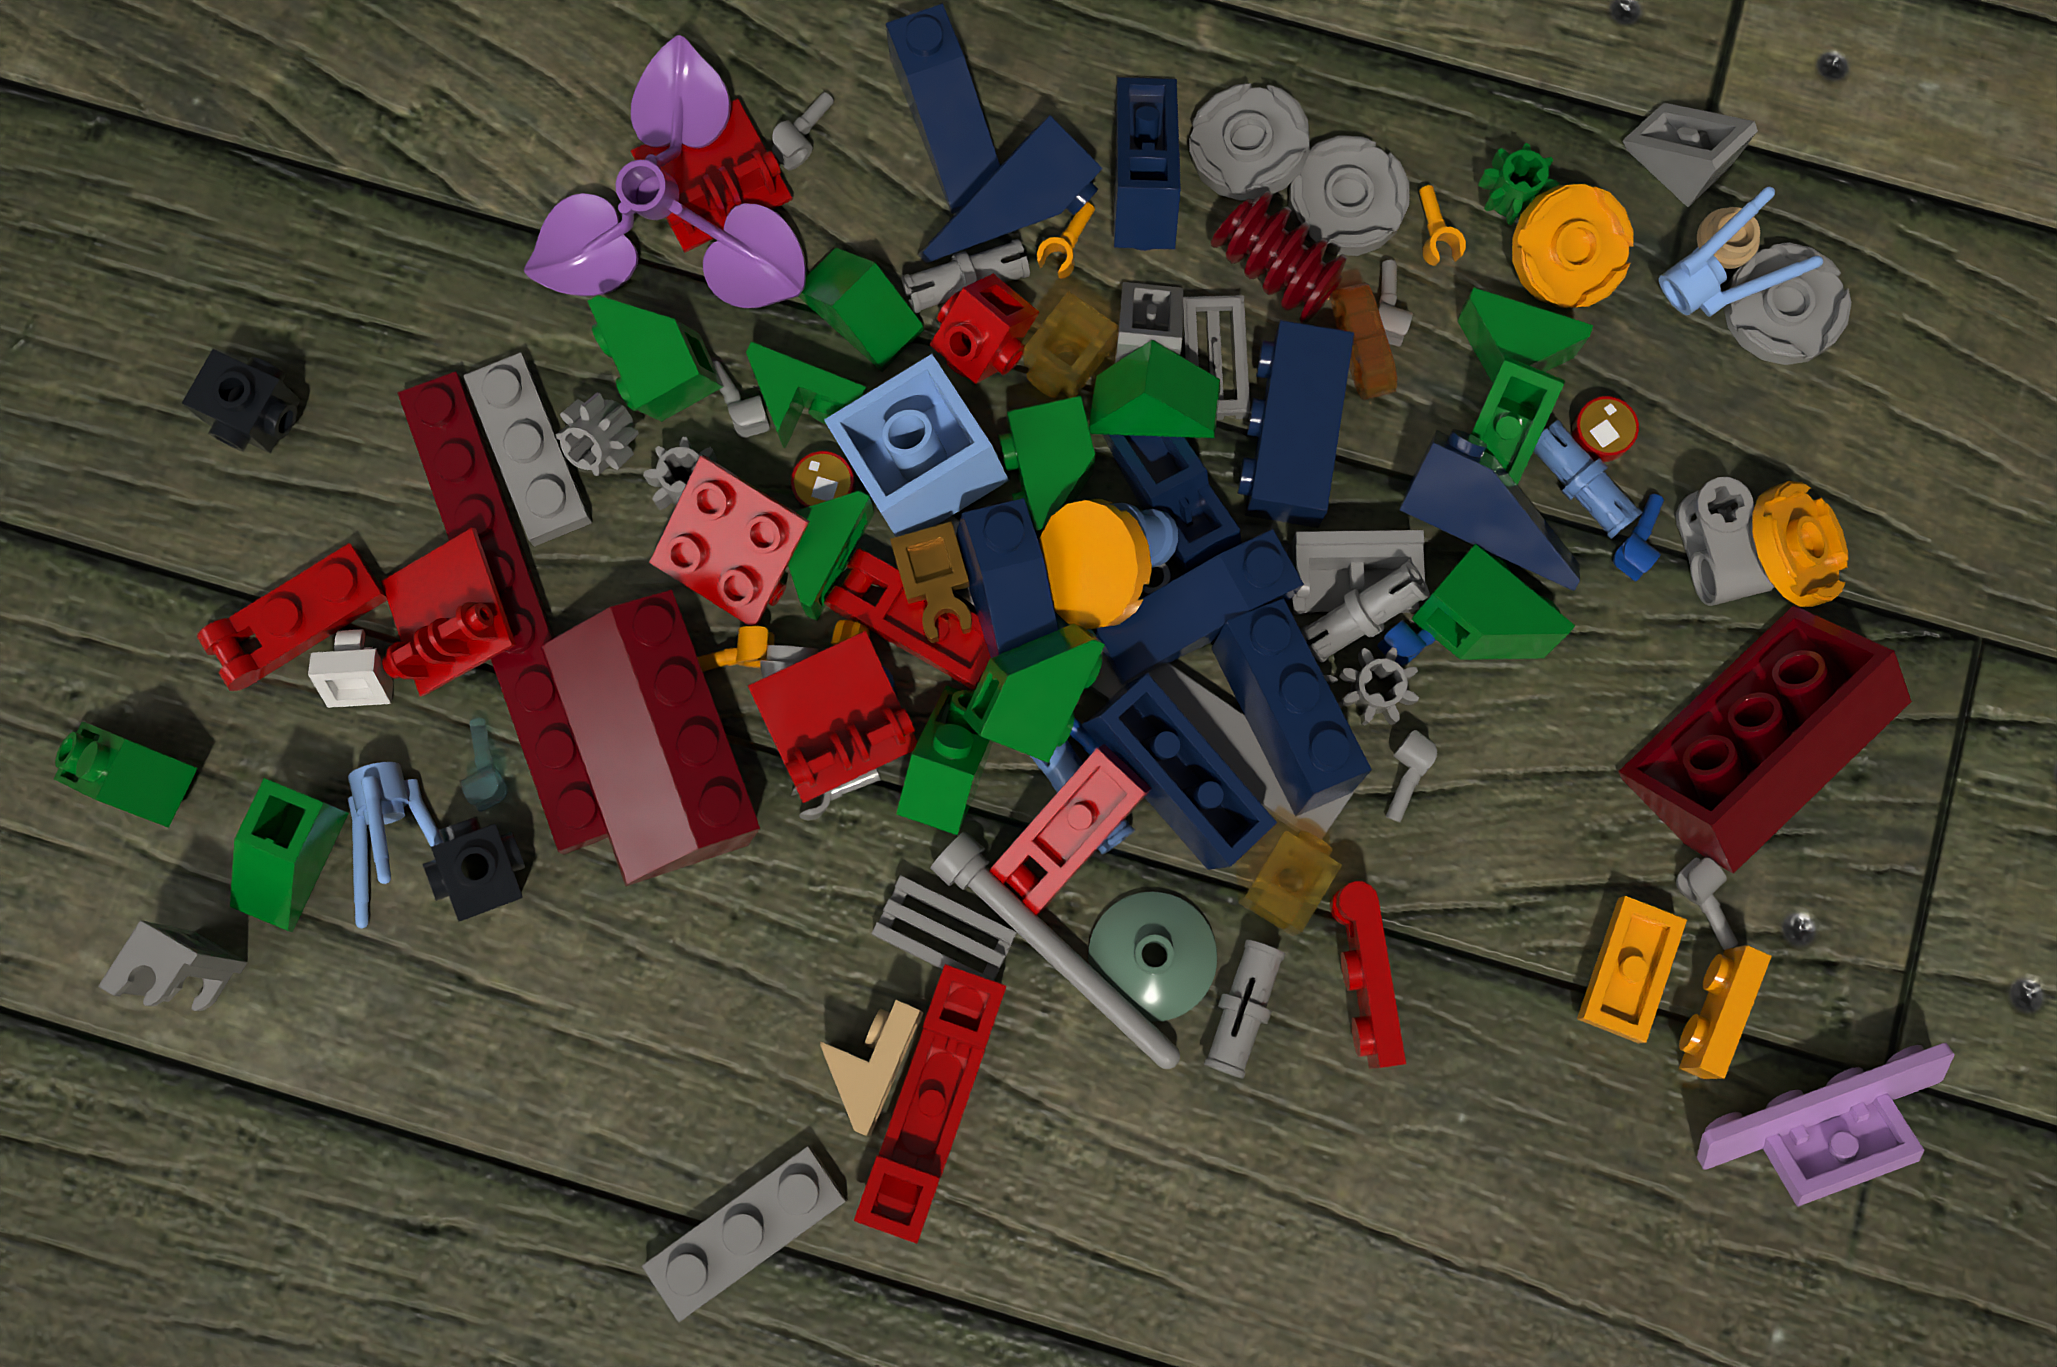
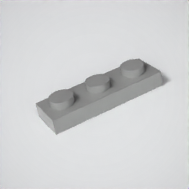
M518 353L463 375L531 544L535 547L591 524V518L567 459L562 452L559 439L556 438L555 429L523 354Z
M807 1146L643 1264L642 1268L679 1323L848 1200L812 1147Z

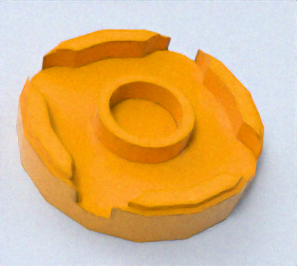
M1586 184L1559 185L1536 196L1520 215L1512 237V262L1521 284L1537 300L1557 308L1589 307L1610 296L1625 278L1630 263L1626 262L1629 256V247H1633V228L1626 209L1610 192Z
M1787 481L1767 489L1758 496L1752 512V534L1758 558L1768 579L1780 594L1799 607H1813L1832 601L1843 591L1846 581L1842 582L1839 580V570L1848 568V549L1843 530L1829 504L1822 498L1813 501L1807 494L1808 490L1812 488L1803 482Z
M1103 499L1083 500L1066 504L1050 517L1039 539L1054 611L1066 623L1076 624L1085 629L1119 625L1135 614L1144 600L1138 599L1142 594L1143 585L1150 582L1152 570L1149 544L1138 521L1128 511L1119 510L1116 506L1110 504L1113 502Z

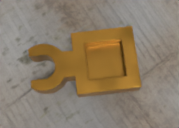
M952 521L891 538L892 549L908 604L927 600L928 606L923 613L922 623L928 640L931 643L939 641L935 622L944 613H951L958 617L963 634L971 632L972 621L970 611L961 600L953 595V591L970 587Z

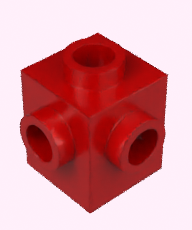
M993 273L963 287L961 291L956 292L947 300L938 313L937 321L941 323V326L931 341L930 346L946 359L948 366L954 372L969 378L977 384L997 372L1006 375L1016 366L1027 348L1022 343V340L1040 312Z

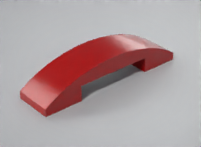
M944 964L906 1079L879 1155L876 1156L854 1218L855 1222L918 1244L1007 988L1006 985Z

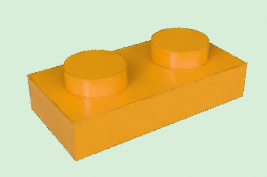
M1628 896L1618 898L1577 1019L1638 1044L1646 1043L1687 919Z
M1749 945L1726 949L1723 955L1717 954L1714 957L1703 980V989L1709 992L1700 1015L1694 1014L1689 1019L1680 1038L1679 1048L1685 1053L1679 1069L1701 1079H1725L1771 960V955Z

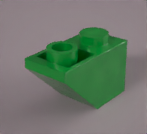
M599 295L587 301L597 322L592 325L593 335L602 351L608 357L613 358L620 377L616 378L617 389L631 410H638L662 422L724 387L700 334L676 319Z
M1081 396L1008 411V433L998 435L1005 471L1017 469L1022 492L1012 493V501L1025 499L1038 542L1050 517L1066 504L1075 502L1093 474L1095 451Z
M1477 544L1470 549L1411 619L1423 630L1428 631L1435 640L1460 660L1544 659L1576 626L1561 614L1559 608L1551 600L1535 593L1513 575L1509 567L1502 560L1489 555Z
M1071 624L990 658L963 718L979 736L1049 763L1056 747L1062 746L1070 736L1074 725L1073 711L1084 688H1089L1098 677L1102 666L1101 652L1105 644L1087 629Z
M947 685L945 686L912 752L896 815L958 835L974 799L994 742L979 736L963 718L975 691L959 690Z
M82 721L77 732H71L58 749L55 766L59 769L54 780L94 800L169 828L197 768Z
M263 778L234 839L230 907L286 931L293 932L349 813Z

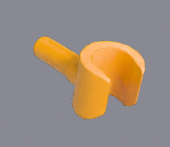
M1432 185L1424 186L1419 190V194L1427 218L1430 238L1424 244L1423 258L1429 265L1436 266L1440 261L1436 241H1444L1451 247L1452 257L1456 262L1464 254L1466 240L1458 229L1446 226L1434 187Z
M1087 202L1074 215L1060 237L1048 238L1040 244L1037 251L1039 268L1043 267L1049 254L1061 252L1067 258L1058 271V277L1060 279L1066 278L1073 272L1075 266L1073 248L1095 211V207Z
M762 626L738 628L737 648H726L722 651L697 657L702 672L736 664L745 667L761 668L760 660L766 661L767 645H774V634L768 632V629Z

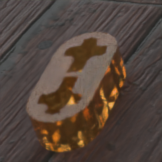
M1363 282L1335 289L1332 295V306L1337 329L1354 332L1349 368L1360 398L1368 400L1396 392V367L1370 286Z

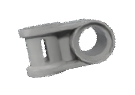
M1717 477L1705 483L1699 491L1686 496L1678 505L1675 515L1676 526L1680 531L1690 563L1694 588L1701 601L1707 606L1768 592L1775 587L1768 579L1758 558L1752 534L1753 497L1744 484L1730 477ZM1735 502H1737V503H1738L1737 508H1735L1734 510H1732L1731 507H1730V505H1732V504H1734ZM1716 509H1717L1718 512H1719V514H1718V513L1711 514V513L1709 512V510H1716ZM1696 514L1697 519L1691 521V516Z

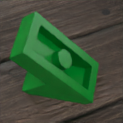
M750 342L746 351L755 379L783 448H786L804 407L809 408L808 413L814 419L826 424L824 419L867 394V388L863 385L754 342Z
M1505 357L1471 435L1487 444L1484 452L1493 455L1518 485L1565 384V380Z

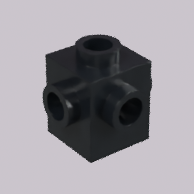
M212 349L182 404L203 422L212 426L208 434L220 442L244 452L249 443L271 453L277 441L287 436L293 428L297 417L296 407L300 399L283 383L286 374L275 366L253 356L245 364Z
M477 816L439 830L443 842L431 846L435 860L422 865L435 900L437 901L449 896L458 922L523 898L514 872L525 868L512 831L500 835L496 824L481 828ZM478 853L485 859L486 869L481 876L468 878L462 872V861L466 856Z

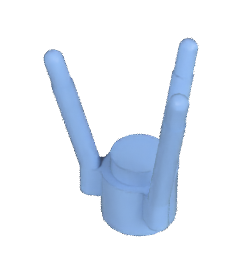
M1773 187L1764 188L1700 249L1697 247L1691 254L1660 275L1659 284L1663 293L1680 313L1690 315L1698 308H1701L1708 317H1711L1727 304L1822 266L1823 258L1818 255L1721 292L1720 285L1727 280V275L1714 254L1774 197L1775 189Z
M396 762L373 763L355 769L348 775L352 796L348 798V804L352 817L355 924L361 929L367 927L369 923L367 825H369L377 878L382 884H387L391 880L390 859L384 825L402 819L405 816L404 806L409 805L430 847L443 842L440 832L422 800L418 780H404L401 765Z

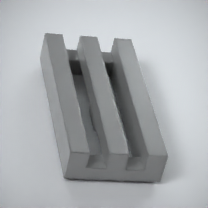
M1244 295L1183 297L1184 358L1198 367L1196 312L1206 311L1209 373L1219 378L1221 385L1217 420H1223L1224 416H1235V419H1248L1250 401ZM1219 311H1230L1235 400H1224Z
M901 875L895 885L891 898L888 899L883 909L884 912L879 922L876 923L871 933L873 936L942 970L944 964L992 981L995 980L1017 935V932ZM907 895L998 939L999 941L995 949L992 950L903 906ZM898 918L988 962L983 974L892 930L891 927L895 919Z

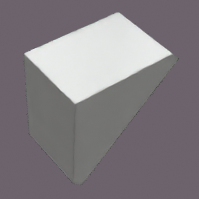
M1663 103L1632 131L1623 142L1626 150L1683 204L1689 207L1729 170L1758 130L1755 121Z
M1123 282L1115 363L1150 340L1159 343L1180 356L1183 332V288Z

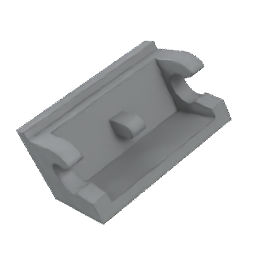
M1424 530L1296 532L1288 548V556L1304 585L1290 599L1291 614H1327L1345 603L1344 595L1356 588L1362 591L1366 590L1401 568V565L1406 562L1411 563L1422 576L1416 583L1418 585L1425 583ZM1419 601L1401 613H1416L1419 609Z
M140 920L98 987L113 996L120 997L122 994L145 996L143 1004L153 1007L163 1001L169 1002L183 988V982L188 976L202 978L203 990L194 998L191 1009L193 1011H203L215 1003L233 973L241 974L248 962L195 931Z

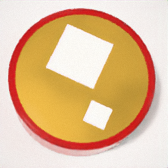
M1603 396L1589 401L1579 411L1573 421L1571 432L1575 441L1594 461L1600 458L1603 462H1609L1623 456L1635 443L1639 433V422L1634 410L1626 402L1615 397Z
M818 451L808 454L797 463L792 473V490L801 508H807L855 492V480L849 464L841 456L833 452Z

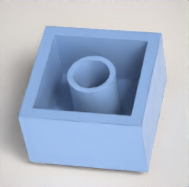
M930 354L824 419L895 537L936 526L1009 481L992 444L933 354Z

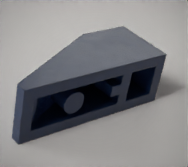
M942 3L885 24L890 61L951 214H954L998 169L1000 164L965 57Z
M1117 77L1114 248H1134L1143 251L1175 249L1181 191L1177 79Z
M1049 115L1024 139L920 251L918 256L925 263H929L1055 217L1065 209L1072 215H1075L1098 191V188L1091 181L1103 168Z
M1453 429L1450 436L1436 430L1403 496L1400 511L1473 545L1477 544L1488 552L1575 591L1580 582L1579 562L1493 455L1484 452L1487 444L1461 430Z
M1022 498L962 513L956 538L968 576L969 590L991 658L1057 631L1058 626L1044 558L1025 499Z
M1272 529L1213 557L1142 598L1144 600L1137 612L1121 624L1094 628L1092 631L1105 644L1103 651L1120 683L1123 685L1215 641L1225 622L1229 619L1283 598L1287 604L1304 583Z

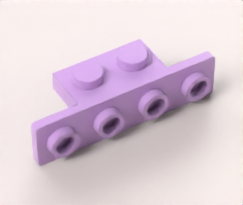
M1942 1043L1926 1050L1921 1045L1910 1046L1894 1054L1883 1066L1866 1072L1860 1067L1845 1070L1834 1076L1827 1083L1826 1087L1807 1094H1803L1801 1090L1788 1091L1770 1101L1766 1109L1745 1117L1739 1112L1721 1116L1711 1122L1702 1134L1697 1159L1702 1168L1706 1170L1763 1149L1797 1207L1919 1162L1924 1149L1893 1100L1943 1081L1955 1054L1947 1043Z

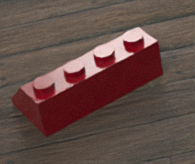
M672 590L611 606L542 645L541 650L625 886L746 847L750 844L760 830V826Z
M1793 605L1630 759L1618 773L1621 779L1686 846L1706 858L1712 859L1716 864L1734 874L1912 701L1894 650Z

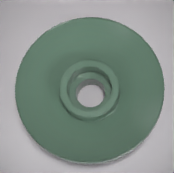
M1142 892L1121 899L1102 915L1090 938L1088 964L1150 1022H1160L1185 1014L1203 999L1215 976L1217 948L1210 926L1200 912L1191 904L1167 893ZM1148 943H1158L1165 949L1166 960L1162 966L1150 967L1143 961L1142 949Z

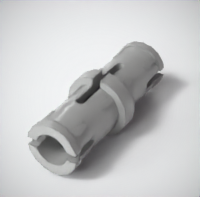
M1015 239L1008 244L968 256L966 251L953 254L952 262L911 275H903L902 284L905 295L911 296V300H908L911 310L915 314L923 309L947 302L952 295L961 291L963 287L993 273L1004 283L1018 278L1029 277L1030 269L1027 256L1020 258L1019 254L1024 252L1019 239Z
M1409 562L1401 565V568L1366 590L1362 591L1356 588L1344 595L1345 603L1310 625L1302 627L1300 631L1305 641L1307 642L1311 639L1314 641L1309 646L1314 658L1322 663L1329 659V656L1366 634L1368 637H1374L1384 630V622L1418 601H1423L1430 597L1426 583L1420 585L1416 583V581L1422 578L1417 569Z
M1246 940L1245 950L1229 995L1222 994L1218 1007L1224 1010L1208 1058L1204 1061V1065L1242 1079H1244L1246 1073L1244 1070L1260 1024H1268L1272 1011L1267 1009L1266 1006L1281 961L1285 957L1284 952L1252 940ZM1253 982H1255L1254 987H1253V990H1252V993H1251V996H1250V999H1249V1001L1247 1002V1005H1246L1245 1003H1246V1000H1247V997H1248V994H1249L1251 985H1252ZM1244 1011V1016L1238 1034L1236 1037H1234L1240 1018L1242 1017Z

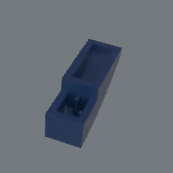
M1102 434L1143 511L1149 509L1161 510L1168 513L1174 519L1178 529V543L1171 558L1182 575L1213 557L1242 544L1240 528L1209 485L1207 469L1184 437Z

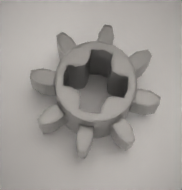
M595 393L585 403L577 399L560 414L563 421L568 425L556 434V438L560 440L563 454L574 466L584 470H592L595 476H599L609 466L618 470L634 455L628 444L639 435V432L634 429L633 420L629 412L618 402L608 399L603 400L600 393Z
M682 437L680 447L671 448L668 451L660 446L655 448L659 457L656 469L644 471L643 476L649 485L662 487L652 498L659 510L665 509L671 503L677 505L686 484L680 480L676 482L675 477L681 472L690 477L701 455L708 457L714 462L717 461V457L711 447L704 449L698 455L692 449L688 438Z
M1394 647L1383 656V659L1374 660L1372 653L1367 648H1364L1358 653V661L1362 670L1359 672L1352 668H1344L1339 674L1343 681L1351 683V693L1347 694L1340 702H1343V706H1350L1355 703L1363 711L1360 717L1361 725L1365 726L1374 718L1375 714L1383 713L1385 720L1390 725H1393L1400 720L1395 704L1400 702L1405 705H1413L1419 699V696L1414 692L1407 690V680L1418 672L1417 667H1408L1403 670L1395 662L1397 649ZM1372 672L1377 680L1388 678L1392 684V689L1385 694L1386 702L1380 693L1369 696L1365 690V685L1372 679Z

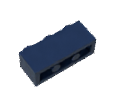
M1280 320L1274 340L1262 341L1256 377L1267 378L1264 400L1253 398L1247 427V435L1258 437L1254 458H1243L1237 494L1248 495L1245 516L1319 528L1328 510L1354 332Z
M1284 598L1227 620L1211 649L1295 817L1351 794L1372 769Z
M1148 673L1127 683L1082 724L1099 746L1105 744L1152 788L1145 796L1146 800L1207 870L1231 867L1277 823Z

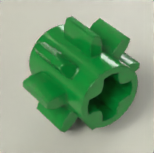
M1525 143L1521 150L1515 151L1510 155L1503 148L1498 149L1491 162L1493 168L1485 169L1478 182V186L1490 190L1489 199L1484 207L1486 212L1495 210L1500 215L1506 217L1508 225H1512L1515 219L1520 217L1536 196L1560 185L1556 180L1548 179L1549 167L1553 162V158H1543L1540 154L1531 151L1530 144Z

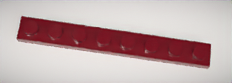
M455 371L397 392L449 541L470 528H476L516 643L515 646L493 657L491 662L557 850L565 855L604 840L608 836L541 650L543 644L555 637L463 379Z

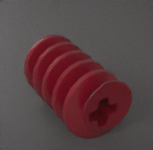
M1268 190L1254 200L1247 199L1232 211L1215 232L1211 240V247L1219 248L1230 242L1226 252V259L1231 264H1236L1249 257L1244 269L1245 276L1249 279H1256L1268 272L1262 286L1263 291L1267 295H1273L1286 288L1281 301L1282 308L1286 311H1291L1305 303L1300 316V323L1306 324L1338 288L1343 279L1341 273L1347 257L1342 254L1326 264L1322 258L1329 241L1323 238L1310 247L1305 246L1303 243L1310 225L1305 222L1290 232L1285 229L1292 210L1287 206L1270 216L1267 213V209L1273 194Z

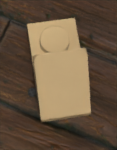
M895 1000L891 1012L880 1008L864 1044L874 1049L870 1061L820 1041L823 1054L854 1131L865 1136L872 1135L923 1015L921 1010L898 1000Z

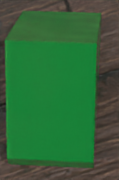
M835 248L806 276L805 288L798 296L881 372L924 331L923 324L875 262L839 248Z
M1474 287L1464 303L1457 320L1492 384L1505 357L1546 372L1573 359L1589 339L1593 329L1591 324Z
M1150 340L1096 376L1089 422L1090 434L1215 438L1221 388L1220 379L1159 343Z
M860 491L794 511L810 522L788 567L805 615L815 621H818L826 606L824 604L825 599L833 586L837 585L874 515L870 496Z

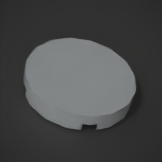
M1251 83L1238 84L1215 94L1198 110L1192 124L1193 131L1189 138L1191 160L1200 180L1217 194L1236 200L1255 199L1268 190L1274 194L1285 189L1302 172L1310 153L1309 124L1302 107L1295 98L1283 89L1267 85V89L1260 87L1252 88Z
M1337 136L1319 142L1310 149L1302 172L1288 186V207L1292 210L1290 215L1296 228L1305 222L1310 225L1306 239L1312 245L1325 238L1329 241L1326 252L1333 255L1359 256L1381 248L1397 233L1409 207V180L1401 162L1391 152L1387 155L1382 149L1375 147L1376 142L1358 136Z
M1782 243L1773 245L1770 249L1756 252L1746 264L1738 267L1727 282L1725 290L1818 255L1823 258V264L1819 268L1723 307L1728 329L1741 347L1761 360L1782 365L1808 362L1828 350L1848 325L1852 303L1849 289L1847 288L1844 291L1843 283L1838 278L1841 272L1833 261L1811 247L1793 243Z

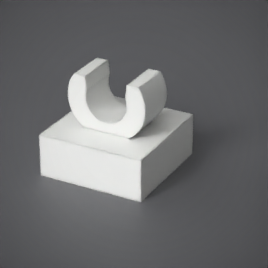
M363 629L337 631L334 643L335 651L311 653L308 676L328 708L391 704L394 682L385 672L377 650L373 649V647H364L365 632Z

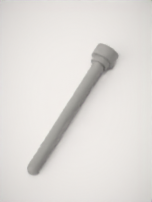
M967 831L962 832L939 855L930 869L948 886L955 882L962 890H965L967 887L973 890L1159 1067L1163 1069L1174 1068L1180 1060L1179 1049L1045 922L1035 915L1012 891L1002 884L986 868L989 861L982 855L985 848Z

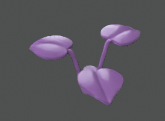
M681 35L675 36L653 57L636 86L631 103V120L637 137L650 147L658 148L670 145L669 149L657 156L649 154L645 160L631 161L620 170L616 179V193L621 201L618 205V210L622 213L621 222L616 208L606 199L597 195L575 194L558 203L545 219L534 251L524 268L525 274L532 280L557 292L574 296H597L613 292L630 279L638 265L637 249L632 241L624 235L633 228L634 213L650 220L663 219L674 213L717 240L705 252L703 272L708 287L722 301L744 309L761 308L798 297L804 290L806 284L804 253L794 231L781 216L771 209L758 204H740L730 211L722 230L679 203V188L676 181L670 174L661 169L662 166L681 154L682 144L698 149L712 144L724 131L730 118L731 102L725 83L715 69L695 50L685 37Z

